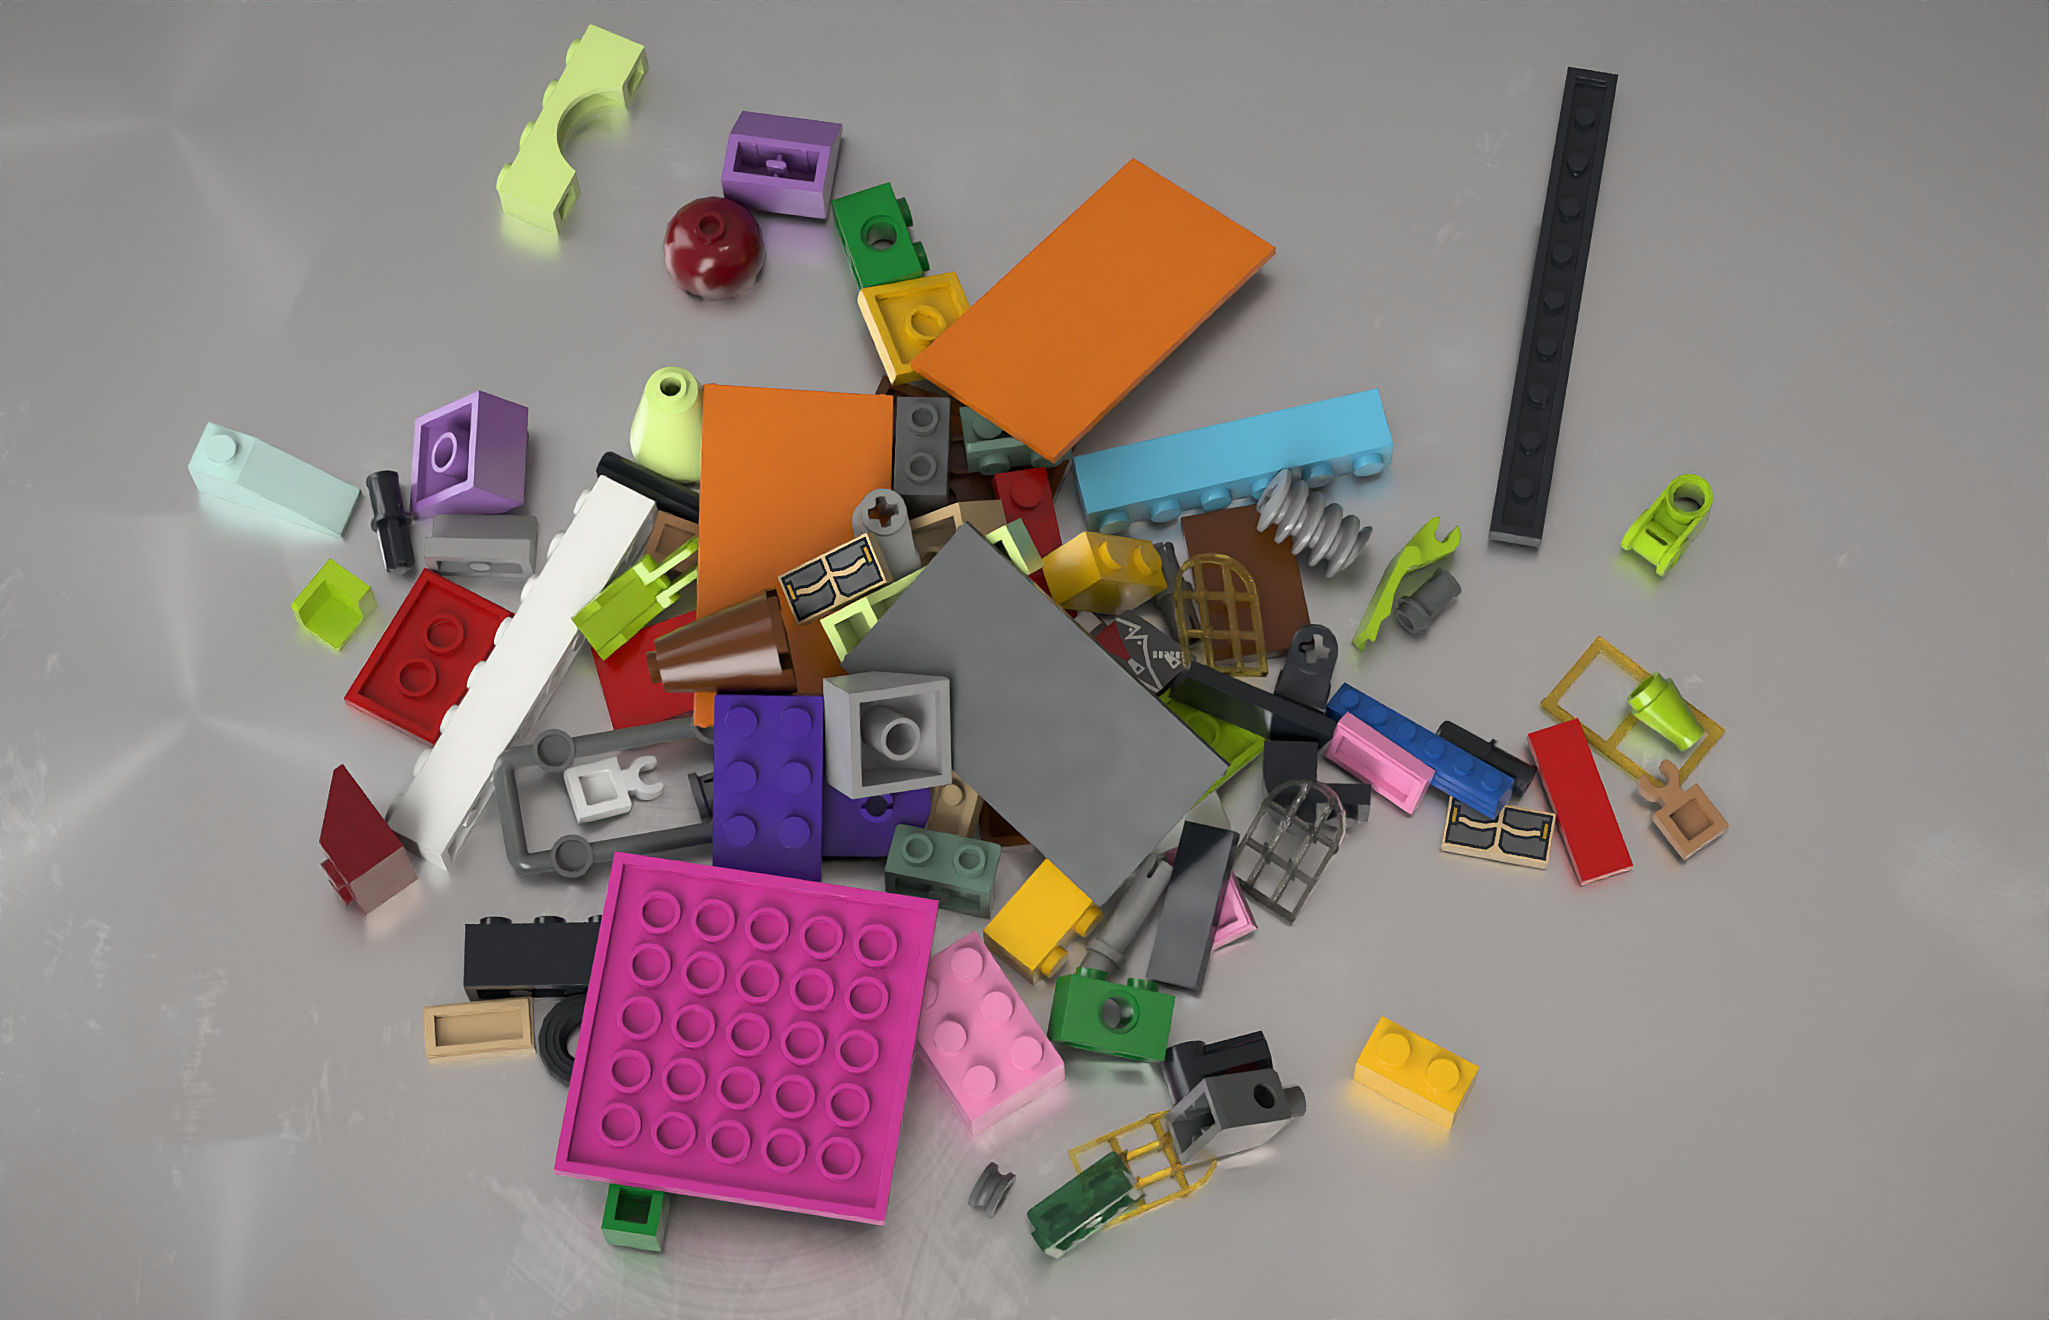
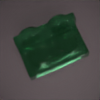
M1112 1151L1028 1210L1027 1217L1036 1229L1031 1235L1042 1252L1058 1259L1147 1195L1121 1156Z

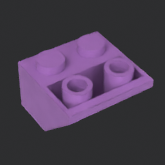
M742 111L729 135L721 176L724 198L733 199L747 209L826 219L843 125L833 122Z

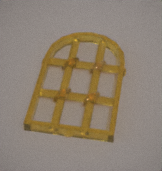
M1210 552L1197 554L1185 561L1174 579L1172 596L1175 603L1183 670L1191 662L1188 638H1201L1200 642H1204L1208 667L1232 677L1266 678L1269 670L1259 607L1260 598L1252 575L1241 563L1227 555ZM1210 562L1221 565L1225 592L1208 591L1209 588L1205 587L1202 563ZM1194 566L1197 591L1181 590L1182 576L1186 570ZM1230 569L1236 572L1245 582L1248 593L1236 592V588H1233ZM1182 599H1195V603H1199L1202 630L1186 629ZM1207 600H1223V604H1227L1230 631L1214 630V627L1210 626ZM1235 601H1250L1254 631H1242V627H1238ZM1212 639H1229L1228 642L1232 643L1235 667L1215 665ZM1240 639L1256 640L1259 667H1244Z
M1170 1110L1148 1114L1141 1120L1067 1151L1082 1185V1193L1087 1196L1102 1232L1178 1199L1189 1197L1190 1194L1206 1185L1214 1174L1218 1158L1212 1159L1211 1166L1203 1178L1189 1186L1182 1170L1198 1163L1182 1167L1180 1159L1177 1160L1170 1143L1174 1142L1170 1131L1165 1133L1159 1121L1166 1119L1165 1115ZM1152 1124L1158 1137L1157 1140L1128 1152V1149L1122 1151L1117 1138ZM1109 1142L1116 1158L1082 1171L1076 1156ZM1158 1149V1152L1164 1151L1170 1164L1169 1167L1140 1179V1176L1134 1178L1128 1161ZM1114 1167L1115 1170L1121 1168L1128 1185L1094 1198L1086 1179ZM1170 1176V1179L1176 1177L1181 1188L1180 1191L1146 1204L1140 1188ZM1126 1194L1128 1197L1133 1195L1138 1209L1105 1222L1099 1206Z

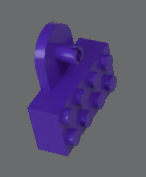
M716 693L714 696L712 866L823 883V856H888L895 828L898 824L925 828L931 809L930 789L928 787L851 799L826 783L824 694Z

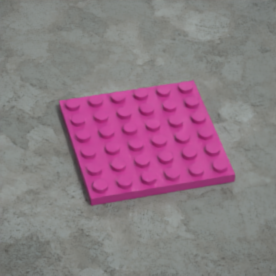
M615 851L553 1169L555 1175L885 1226L939 911V900Z

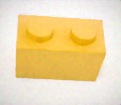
M1084 531L1042 558L1045 565L1042 569L1052 599L1063 609L1120 616L1124 611L1135 609L1168 588L1161 569V557L1154 548L1152 541Z
M1046 858L983 930L984 944L990 952L1034 986L1044 974L1051 978L1058 972L1069 956V952L1065 949L1078 934L1085 938L1096 928L1104 915V912L1100 910L1103 905L1099 907Z
M1381 1016L1356 1062L1353 1080L1451 1130L1476 1083L1480 1067Z

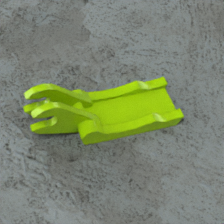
M1440 516L1431 518L1392 558L1352 639V643L1360 652L1364 650L1367 639H1370L1372 643L1376 640L1381 621L1391 614L1394 593L1401 578L1408 573L1445 559L1457 548L1461 539L1458 525L1447 534L1442 542H1439L1435 537V531L1438 529Z
M694 536L658 564L649 553L646 554L571 617L573 623L603 661L632 638L656 615L681 597L678 590L697 578L698 561L672 582L665 572L698 549V537Z

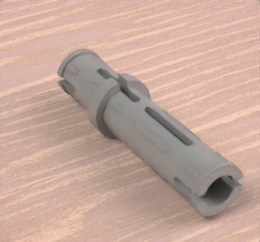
M1151 854L1145 858V861L1097 938H1090L1085 948L1088 953L1079 967L1108 972L1107 981L1115 969H1122L1127 961L1124 957L1125 952L1170 881L1173 870L1171 865L1163 860L1158 864V858Z

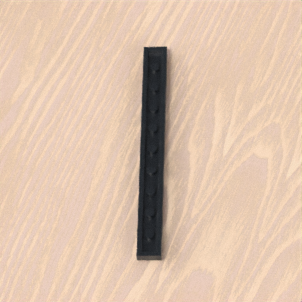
M1568 67L1488 539L1540 547L1618 74Z

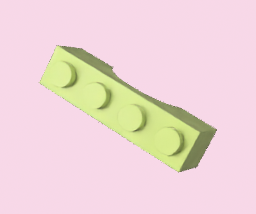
M593 24L588 26L582 39L576 38L572 42L566 55V68L559 81L554 79L548 85L543 97V110L536 122L530 121L526 125L521 135L518 155L513 164L508 162L504 165L496 184L504 213L556 235H559L581 195L576 171L563 157V148L569 134L575 126L593 114L609 110H627L649 70L643 45Z
M1021 518L985 535L993 545L1026 575L1045 566ZM925 567L820 620L841 663L844 661V656L847 653H851Z

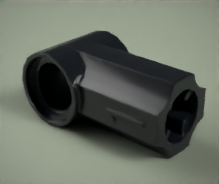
M1262 1030L1207 1045L1204 1041L1200 1040L1180 1043L1167 1048L1164 1061H1160L1173 1108L1204 1078L1268 1068L1273 1069L1272 1057Z

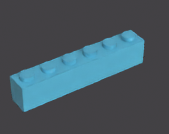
M1378 388L1075 456L1073 457V478L1087 531L1113 534L1127 529L1131 523L1148 519H1151L1153 522H1166L1179 517L1183 511L1201 507L1205 511H1214L1227 507L1236 499L1249 496L1260 499L1268 484L1284 469H1288L1292 473L1291 484L1297 480H1304L1309 485V488L1326 485L1334 477L1354 473L1356 476H1369L1381 471L1386 465L1391 464L1394 444Z

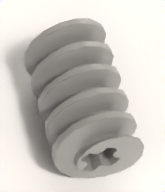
M1284 469L1268 484L1257 503L1256 510L1261 514L1257 530L1262 532L1273 523L1278 525L1274 541L1279 544L1289 535L1294 536L1295 539L1291 553L1295 556L1307 546L1312 548L1308 565L1314 567L1324 558L1328 559L1329 563L1325 576L1330 579L1340 570L1349 567L1358 557L1368 542L1373 528L1367 526L1359 530L1360 520L1354 514L1342 519L1343 508L1338 503H1332L1325 507L1326 496L1323 493L1317 491L1308 496L1309 485L1307 482L1297 480L1291 484L1292 473L1288 469Z

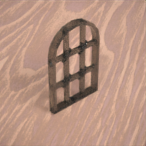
M1295 777L1276 786L1266 799L1261 802V808L1236 850L1232 868L1235 867L1247 845L1261 854L1246 882L1236 876L1242 891L1290 923L1296 920L1331 859L1338 853L1346 830L1345 809L1339 796L1327 784L1309 777ZM1291 785H1302L1290 806L1286 805L1283 808L1273 801L1282 789ZM1313 787L1320 790L1328 800L1316 821H1311L1309 825L1295 816L1308 791ZM1333 807L1337 813L1338 830L1334 841L1320 832ZM1269 808L1283 817L1269 843L1264 842L1263 846L1251 837ZM1292 825H1295L1307 833V836L1293 860L1289 858L1287 862L1273 851L1287 827L1292 828ZM1319 841L1328 847L1329 851L1313 878L1299 870L1298 867L1312 843L1316 844ZM1273 862L1286 872L1269 898L1254 888L1253 885L1266 863L1270 865ZM1295 878L1306 884L1307 888L1291 913L1277 902L1290 880L1295 881Z

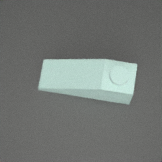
M211 422L207 423L188 465V469L200 492L341 539L362 495L361 489L256 437Z

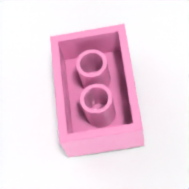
M975 930L930 958L915 1050L974 1138L1065 1080L1064 1061Z

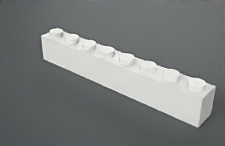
M600 475L593 489L587 487L583 490L574 508V520L566 532L560 530L553 538L547 553L549 558L540 575L534 573L526 582L521 594V601L523 603L513 618H505L499 626L494 638V645L496 647L486 662L481 660L474 667L467 682L469 691L459 706L454 704L447 711L440 726V733L442 735L432 750L426 749L420 755L413 769V777L415 779L405 795L398 794L387 810L385 821L403 844L405 850L448 872L496 793L493 765L497 757L505 750L526 744L588 641L573 623L571 617L637 561L649 540L658 514L655 501L603 475Z

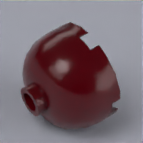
M711 196L695 199L681 207L668 222L663 241V252L667 273L678 289L686 294L689 291L694 295H700L704 301L717 302L734 299L749 290L756 282V275L761 270L762 264L764 266L766 251L762 229L749 209L733 199Z

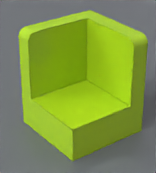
M329 558L292 602L290 607L297 623L333 650L340 651L378 607V604L369 585Z

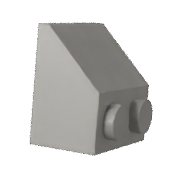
M878 671L823 678L826 783L851 799L952 784L950 685L948 678L944 676Z

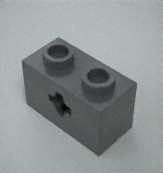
M897 397L894 491L903 498L907 507L908 518H917L949 506L952 444L950 398Z

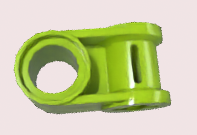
M1696 474L1677 476L1670 482L1651 507L1646 509L1635 520L1623 537L1620 547L1625 551L1633 549L1656 566V574L1662 578L1665 577L1679 562L1690 543L1705 527L1709 519L1713 503V491L1710 484ZM1682 497H1690L1696 500L1701 508L1694 512H1684L1675 505V501Z

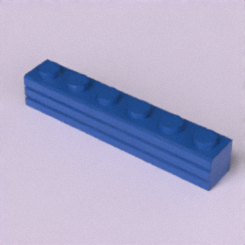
M1344 682L1327 703L1326 717L1338 723L1347 712L1351 713L1434 769L1436 772L1430 782L1431 785L1492 820H1495L1510 800L1515 779Z

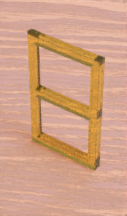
M1598 636L1551 693L1541 700L1540 707L1562 723L1576 719L1557 703L1599 653L1640 683L1651 674L1608 641ZM1687 700L1685 702L1695 719L1709 735L1680 768V787L1726 732L1723 727ZM1632 711L1607 741L1580 722L1589 744L1637 780L1642 775H1645L1653 786H1665L1616 749L1639 721L1638 718L1631 714Z

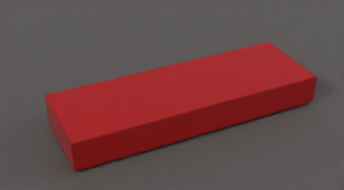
M1579 718L1529 733L1526 738L1538 767V772L1552 810L1556 814V821L1580 885L1583 886L1632 870L1633 863Z

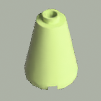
M669 366L661 368L651 375L632 422L630 445L637 464L678 484L695 482V485L700 484L703 385L686 369Z

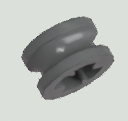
M991 1162L985 1168L968 1200V1205L973 1208L978 1205L983 1206L986 1209V1216L994 1218L999 1212L1016 1181L1015 1174L1009 1172L1007 1175L1001 1174L998 1171L999 1165Z

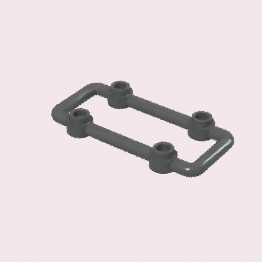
M693 716L576 737H570L566 732L559 729H549L539 734L533 744L513 747L503 751L493 765V779L509 863L517 871L524 874H538L556 870L564 877L578 878L584 876L593 864L612 861L615 851L646 855L713 843L712 818L710 822L591 843L578 835H566L558 839L551 850L529 853L514 770L538 765L547 772L560 773L567 770L573 764L575 758L697 737L707 745H714V727L702 728L700 726H693Z

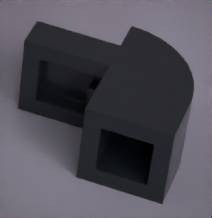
M1264 740L1262 797L1268 814L1281 829L1298 838L1314 840L1316 820H1326L1327 825L1338 828L1356 826L1358 821L1368 822L1371 784L1317 783L1318 742Z

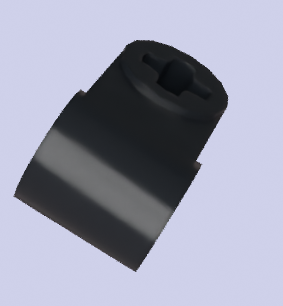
M1309 624L1302 626L1295 632L1283 670L1279 672L1273 692L1274 695L1321 715H1324L1332 686L1330 681L1338 657V643L1335 635L1329 628L1321 624ZM1313 634L1323 637V646L1330 649L1327 656L1319 655L1315 663H1310L1306 661V651L1300 649L1299 645L1301 641L1310 642Z

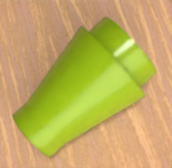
M1655 672L1644 679L1627 697V702L1633 707L1631 714L1674 743L1680 751L1691 747L1705 731L1695 719L1672 678L1664 679L1659 672Z

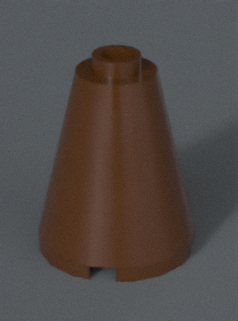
M776 586L763 589L654 639L655 651L646 652L652 684L662 682L665 692L791 694L798 692L786 627L781 617L780 611L782 609Z

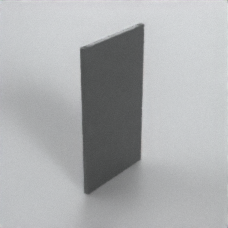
M969 521L958 526L952 538L851 653H847L844 656V661L840 664L849 674L878 671L944 676L948 678L950 685L952 770L1099 907L1111 900L1113 893L1219 777L1226 775L1227 769L1231 765Z

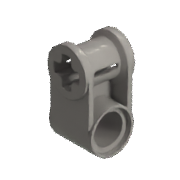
M878 488L869 492L855 508L851 517L854 537L857 538L865 533H875L893 580L896 582L922 568L919 552L913 541L907 507L903 498L890 489ZM875 507H877L880 515L888 514L890 518L883 527H881L879 519H870L868 516Z

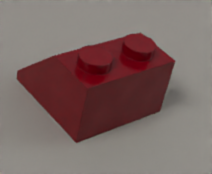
M341 764L333 770L319 839L327 859L320 863L328 876L330 885L346 907L355 901L366 916L412 884L418 877L403 844L346 767Z

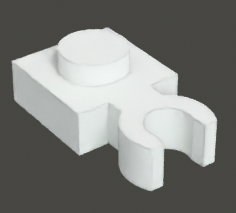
M617 756L565 770L563 777L578 825L630 812L632 806L630 796H635L641 800H653L661 796L665 788L663 781L646 784L639 777L640 773L655 768L657 762L655 756H641L631 764L630 768L624 770L620 769Z

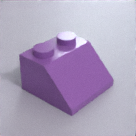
M478 390L415 418L409 513L415 517H434L436 514L499 515L523 505L526 490L525 463L526 447L529 441V432L527 430L529 408Z

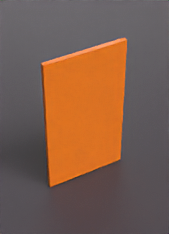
M1132 158L911 361V369L1055 464L1276 254V247L1143 163Z
M715 383L703 384L696 620L763 589L776 586L782 609L780 611L781 617L786 627L798 692L796 693L824 694L823 678L850 675L840 665L841 661L820 622L821 619L844 607L807 625L797 626L778 576L855 539L851 518L855 508L873 490L878 488L892 490L893 396L718 385ZM877 507L868 515L870 519H879L881 527L890 519L888 514L880 515ZM694 693L693 726H700L702 728L714 727V696L716 693Z

